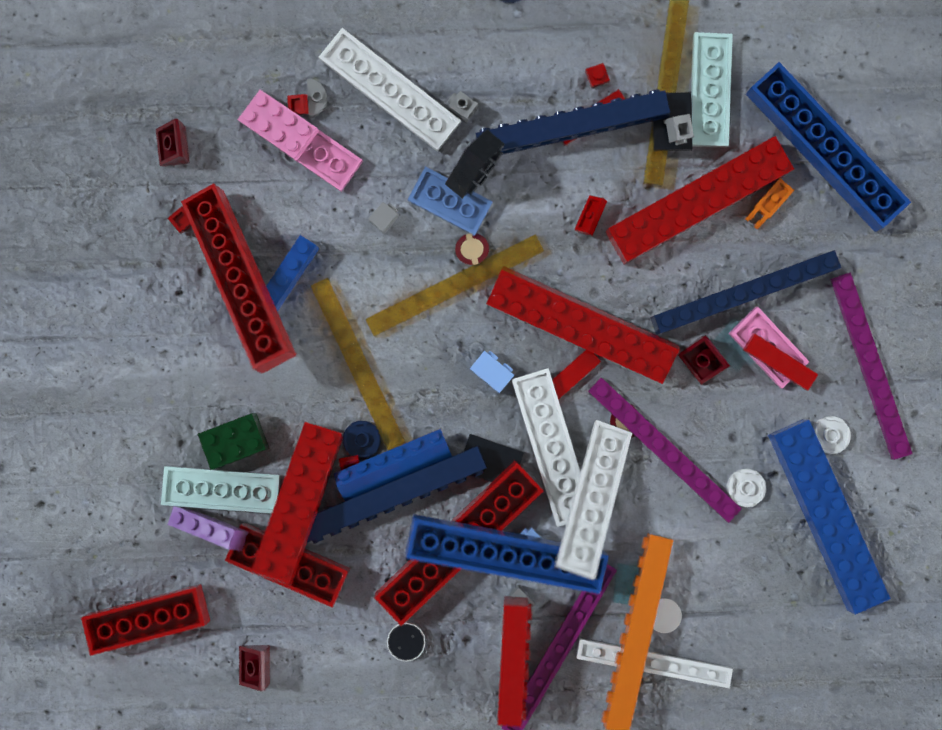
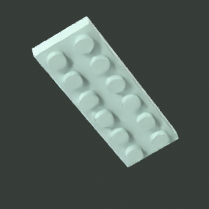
M701 32L693 34L691 82L693 147L727 148L729 146L733 34Z
M164 466L161 505L272 514L280 491L281 475Z

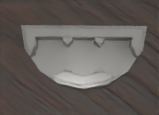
M307 79L309 117L312 118L318 116L327 106L328 98L324 87L319 82Z

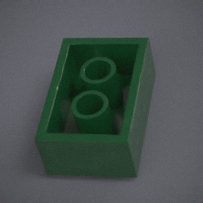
M250 413L197 434L210 470L218 469L270 449L257 413Z

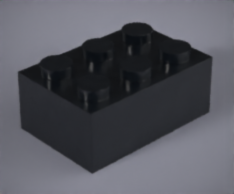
M488 129L485 130L466 147L445 185L462 199L467 194L472 195L477 189V185L481 186L488 178L486 174H489L495 167L494 161H498L502 156L501 150L505 144Z

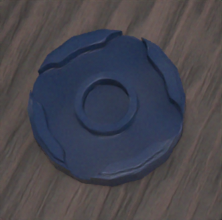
M360 420L353 422L343 433L344 448L352 456L358 455V458L361 459L371 457L380 447V432L369 421Z

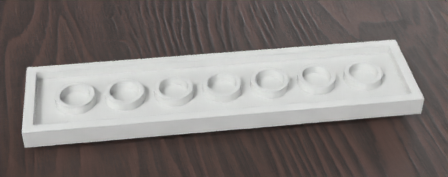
M341 28L319 56L323 63L437 152L461 123L460 119L343 28Z
M547 368L511 380L556 526L559 527L567 524L581 472L550 371Z
M598 420L594 422L555 567L591 580L595 579L632 432Z

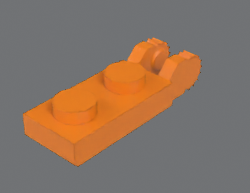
M779 178L758 201L745 220H752L755 214L760 212L763 217L754 226L756 229L760 228L794 192V189Z

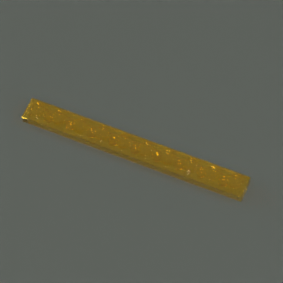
M669 0L656 88L660 91L665 90L666 93H676L689 0ZM652 123L643 184L662 187L668 151H653Z
M535 234L483 260L481 263L475 264L365 320L375 337L499 275L503 266L511 269L543 253L544 250Z
M326 278L311 285L312 291L388 451L405 444L406 441L329 279Z

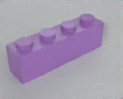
M178 506L173 507L167 524L231 550H242L248 534L246 530L190 508Z

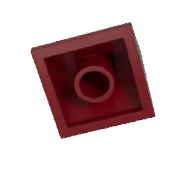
M173 119L156 129L160 166L190 163L185 125L179 119Z
M706 335L699 337L678 354L701 385L730 366Z
M270 645L239 646V685L261 692L265 691L270 684Z

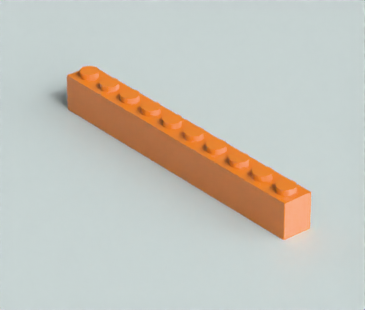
M648 533L647 537H644L642 541L644 551L643 555L638 558L637 567H639L638 575L634 576L633 580L635 590L634 594H630L628 605L631 607L629 614L626 613L624 618V625H626L625 633H621L619 644L622 646L620 652L616 653L615 664H617L616 671L612 672L610 683H613L612 689L607 692L606 703H608L607 710H603L601 722H603L607 730H630L674 541L669 538Z

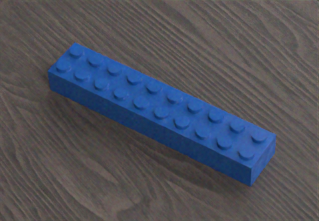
M780 62L748 90L746 95L874 232L883 229L911 203Z
M800 420L768 434L847 611L856 615L891 599L810 420Z
M413 514L405 550L407 559L597 594L601 593L609 557L602 550L595 579L591 580L555 567L561 542Z

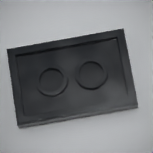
M691 92L666 93L670 110L669 118L690 114L692 123ZM666 119L652 122L653 151H691L693 149L692 138L687 139V143L675 145V142L669 143L667 126L663 121Z
M473 434L469 435L464 449L466 451L478 446L487 468L483 469V474L476 477L493 482L514 461L520 465L524 452Z

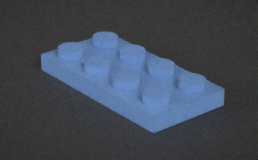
M425 166L408 198V202L475 236L493 202L475 192L472 195L467 194L462 199L445 185L447 177Z

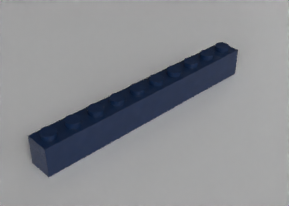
M656 89L642 96L641 94H634L624 100L616 98L611 100V103L603 104L598 102L588 108L576 107L571 112L558 111L553 116L540 115L531 121L523 119L513 125L506 123L499 125L495 129L483 128L475 134L476 138H478L488 129L505 144L501 150L502 155L667 119L669 118L670 110L666 91Z
M835 250L654 315L650 319L656 335L838 270L841 268Z
M478 446L318 512L307 543L311 541L313 544L324 540L323 536L330 534L331 537L342 532V528L347 526L349 529L360 525L359 521L366 519L367 522L373 520L382 511H384V514L390 513L395 510L394 506L402 504V507L413 503L412 499L418 496L420 499L426 498L431 495L430 491L435 489L438 492L449 488V483L454 481L456 484L466 481V476L471 474L474 477L483 474V469L487 467Z

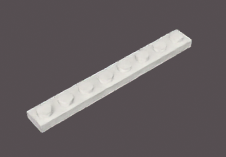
M579 638L576 658L617 666L615 664L616 653L620 652L621 646ZM648 651L643 672L730 688L733 669L727 666Z

